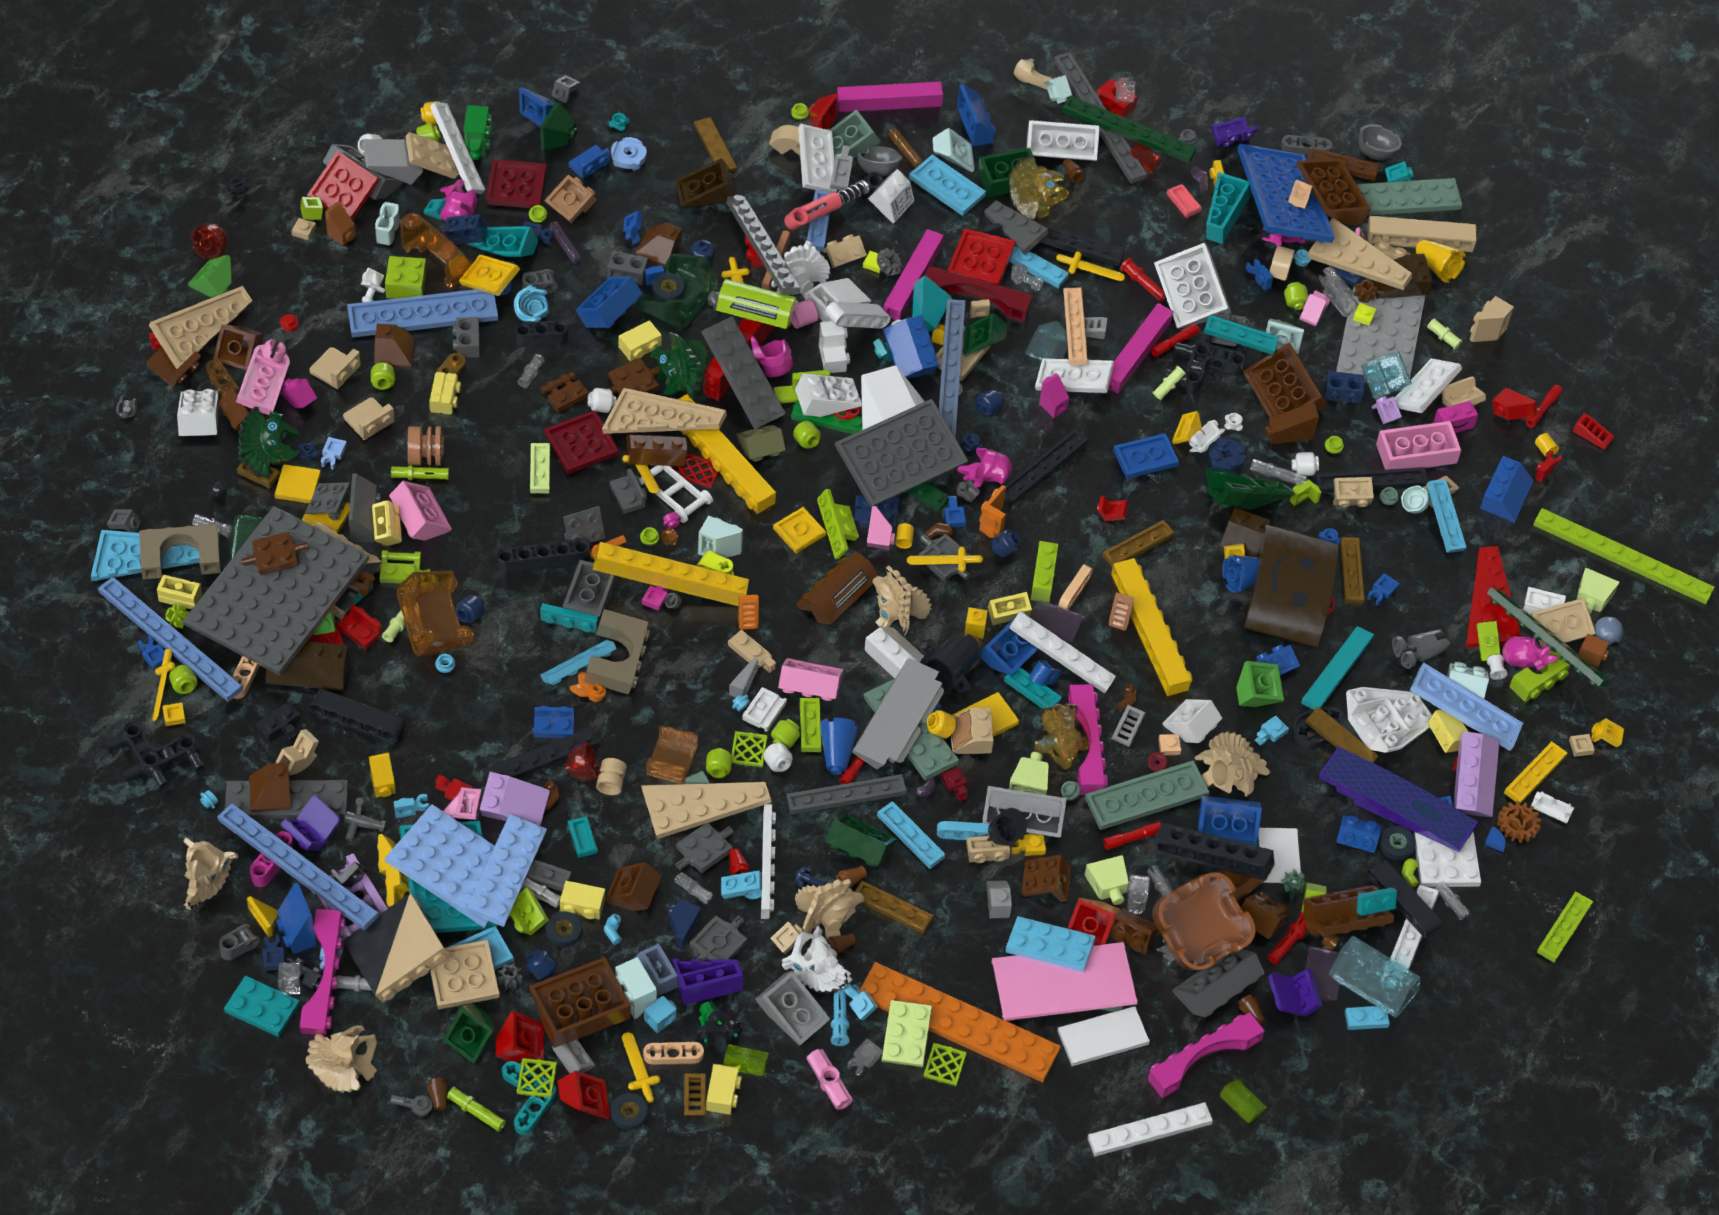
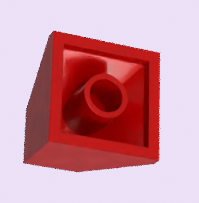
M837 94L819 98L815 104L811 105L809 109L811 126L826 130L831 127L837 116Z
M1079 898L1067 929L1094 935L1095 942L1093 946L1104 945L1110 936L1114 916L1120 909L1102 901Z
M512 1011L496 1037V1057L508 1062L514 1061L517 1063H522V1058L544 1061L543 1023Z
M573 1071L558 1080L560 1100L577 1110L606 1119L610 1118L605 1080L578 1071Z

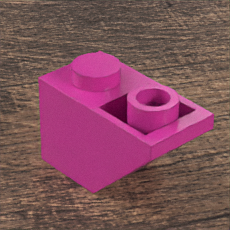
M1057 373L1043 380L1039 402L1055 418L1068 409L1069 396Z
M289 378L284 380L279 393L295 408H303L317 398L306 379Z

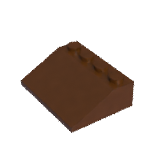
M1341 158L1297 161L1298 168L1307 183L1312 185L1311 190L1327 216L1347 225L1364 223L1371 208Z
M1290 342L1276 350L1273 355H1268L1243 371L1270 418L1310 403H1315L1317 412L1328 406Z
M605 957L529 986L545 1031L554 1048L630 1019L631 1005Z

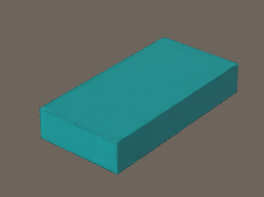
M587 816L568 821V827L578 858L598 853Z

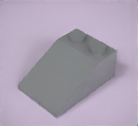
M364 139L362 141L367 169L408 184H412L422 174V167L409 163L406 140Z
M793 971L783 974L755 998L765 1013L798 1045L805 1042L830 1020Z

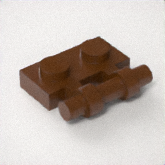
M573 372L560 375L559 379L549 381L540 388L543 394L551 393L548 396V402L557 413L580 402L589 395V392L579 380L571 382L572 379L576 378ZM561 385H564V386H565L564 388H562V389H560V390L557 389V387H559V386H561Z

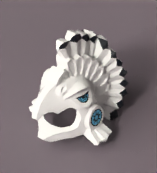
M817 926L813 934L801 932L796 938L792 955L782 960L783 968L785 970L789 969V972L793 971L805 988L811 989L812 993L818 992L820 994L824 992L828 994L831 991L837 993L841 989L843 990L852 981L851 973L837 963V953L831 949V945L821 936L822 929ZM812 938L810 948H808L807 953L804 956H802V946L807 940Z

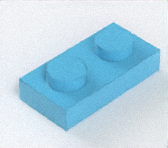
M1386 1006L1345 1009L1348 1030L1389 1027Z

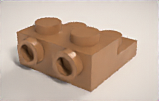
M567 175L546 198L545 202L572 223L582 211L586 213L597 199L594 196L596 193L590 187H583L582 181L577 177L573 179L570 175Z

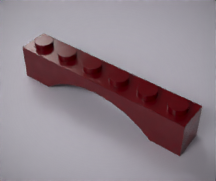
M929 266L925 275L948 295H969L989 300L1007 318L1025 322L1031 307L1032 295Z

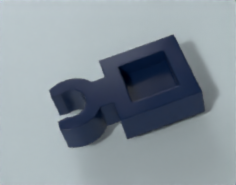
M524 222L523 227L531 226L537 239L545 244H550L553 230H542V225Z
M276 935L275 942H269L268 936H265L264 943L267 949H262L264 971L284 969L283 947H279V935Z

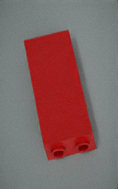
M743 318L738 325L751 351V337L754 336L760 346L774 328L773 325ZM714 357L707 366L708 368L704 370L703 394L720 401L729 389L730 384Z

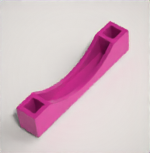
M1093 684L1070 685L1068 692L1069 706L1073 705V709L1069 708L1070 713L1083 726L1089 742V753L1084 763L1080 766L1077 777L1080 786L1079 795H1085L1107 787V775L1103 773V770H1105V758L1101 757L1103 741L1099 740L1101 725L1097 723L1100 714L1099 708L1095 706L1098 697L1097 692H1094ZM1075 705L1078 706L1076 715H1075V710H1076V708H1074Z
M316 909L313 929L324 950L325 968L317 991L302 1007L300 1030L302 1034L327 1035V1029H331L332 1017L329 1014L330 1009H334L335 997H332L333 989L337 988L335 970H339L340 957H337L338 950H342L343 938L340 937L341 930L345 929V918L342 917L341 911Z
M1250 1012L1244 1016L1241 1014L1232 1023L1220 1026L1215 1033L1204 1035L1196 1044L1191 1043L1178 1054L1173 1053L1165 1062L1154 1064L1150 1068L1148 1081L1161 1098H1164L1179 1089L1186 1071L1198 1059L1211 1052L1223 1049L1246 1050L1262 1040L1264 1030Z

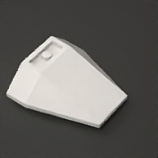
M896 365L861 376L862 430L924 402Z
M1367 687L1351 689L1346 692L1348 720L1363 743L1371 750L1386 753L1400 750L1430 728L1427 722L1432 714L1421 698L1414 692Z

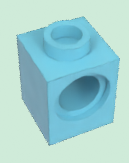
M662 996L644 1009V1020L656 1033H659L676 1020L677 1008L671 1000H667Z

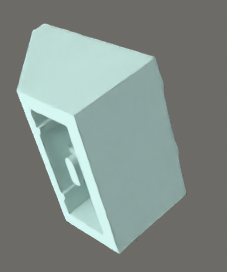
M708 516L699 531L698 554L703 556L708 550L724 558L741 554L743 529L737 525L726 523L719 518Z
M1461 662L1450 663L1447 677L1484 699L1489 681L1488 672L1485 671V668L1478 666L1469 668Z
M638 957L615 967V977L631 1005V1014L636 1019L644 1012V1009L657 999V989Z

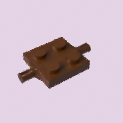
M639 358L608 372V377L613 383V387L608 389L613 394L617 393L618 395L621 394L623 388L645 393L654 392L659 388L658 383L654 379V376L659 374L658 366L650 370L642 359Z
M290 531L252 541L253 556L242 558L243 566L255 563L260 575L298 566L297 552L308 550L307 542L295 545Z

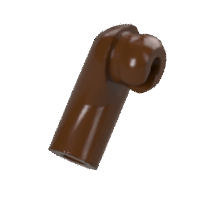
M936 523L925 534L930 539L937 534H947L951 537L953 535V528L949 524Z
M1132 684L1124 687V699L1117 703V707L1121 712L1126 709L1127 705L1132 706L1136 703L1137 691Z
M548 781L544 786L545 789L550 790L545 809L547 811L560 798L558 786L553 781Z

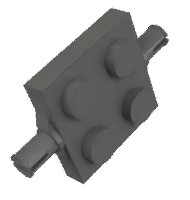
M924 534L921 536L920 541L927 545V547L918 556L958 555V549L961 546L947 534L933 541ZM958 564L926 565L944 582L957 573L964 580H967L971 575L966 570L960 572Z
M708 823L699 827L676 844V848L684 857L675 863L676 867L681 870L690 864L701 873L712 867L733 850V847L725 840V838L734 833L732 828L728 826L723 831L718 832Z
M715 916L690 942V947L700 955L697 958L698 962H711V959L731 960L747 943V938L737 930L744 922L743 918L737 916L732 923H729Z

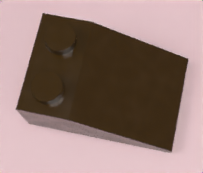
M722 158L675 180L682 208L723 203L727 201V197L737 195L731 169Z
M1425 253L1410 254L1394 259L1395 262L1412 273V279L1404 290L1371 279L1373 286L1377 287L1376 299L1429 295L1432 285Z

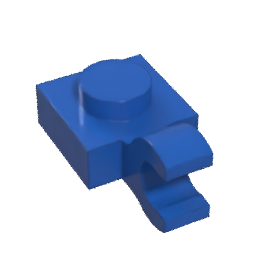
M638 210L624 217L623 232L626 233L625 238L627 240L632 238V244L640 241L637 230L642 225V213Z
M1257 259L1254 261V266H1251L1248 262L1246 270L1256 275L1257 284L1261 285L1265 291L1270 289L1273 276L1268 269L1261 265Z
M949 496L948 508L944 509L946 524H949L951 527H965L964 508L957 506L956 496Z

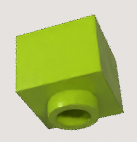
M302 197L300 209L303 219L321 220L323 206L320 197Z

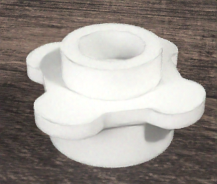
M1237 413L1225 416V429L1242 430V416Z

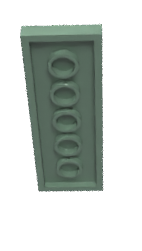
M1455 178L1357 184L1371 208L1368 215L1461 210L1462 208Z
M895 679L864 693V699L874 712H876ZM927 721L925 723L919 722L917 726L920 727V734L908 752L907 757L926 781L958 765L959 759L943 738L929 732Z
M1190 761L1085 794V800L1100 830L1201 799V796H1209V790L1194 761Z

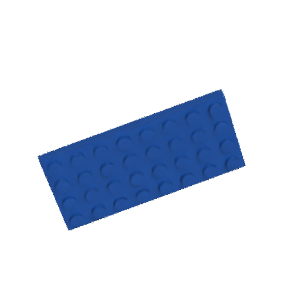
M1239 144L1237 150L1265 231L1270 234H1281L1287 237L1293 236L1305 240L1311 239L1332 243L1335 237L1329 220L1312 190L1305 209L1295 207L1288 202L1295 180L1308 184L1296 164L1297 161H1305V155Z

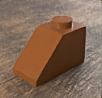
M337 201L325 211L327 235L344 246L356 236L355 224L341 203Z

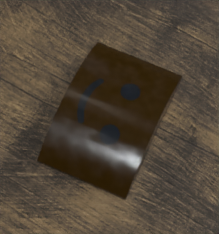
M1265 525L1258 555L1259 562L1253 591L1250 594L1244 628L1317 648L1333 591L1338 559V544Z

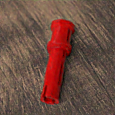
M1132 258L1125 260L1120 270L1126 272L1132 281L1140 283L1159 302H1162L1166 297L1165 292L1145 274L1142 267L1139 268L1133 262Z
M1303 912L1300 913L1299 919L1289 926V932L1267 955L1271 963L1277 965L1298 939L1305 937V932L1308 929L1304 921Z

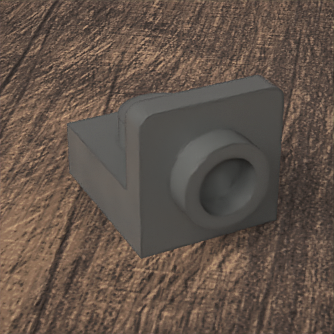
M566 75L555 80L552 97L564 103L568 102L570 93L579 89L580 82Z
M114 510L107 522V526L110 529H125L127 532L136 533L141 524V520L133 510Z

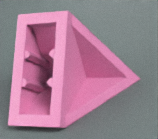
M461 787V791L443 812L452 818L478 820L481 789Z

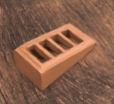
M1116 592L1108 623L1110 626L1121 630L1127 629L1135 598Z

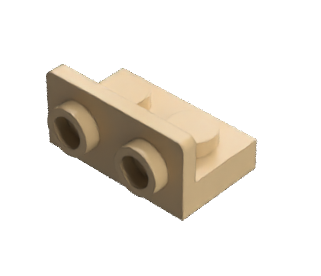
M1372 477L1335 478L1333 480L1335 492L1334 505H1339L1342 508L1349 507L1350 505L1366 507L1374 499Z

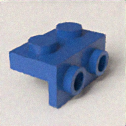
M1343 815L1336 842L1374 853L1382 826L1373 821H1363L1355 816Z

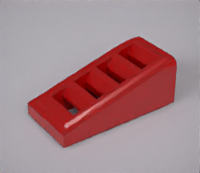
M1586 413L1577 421L1573 430L1574 433L1603 450L1614 439V436Z

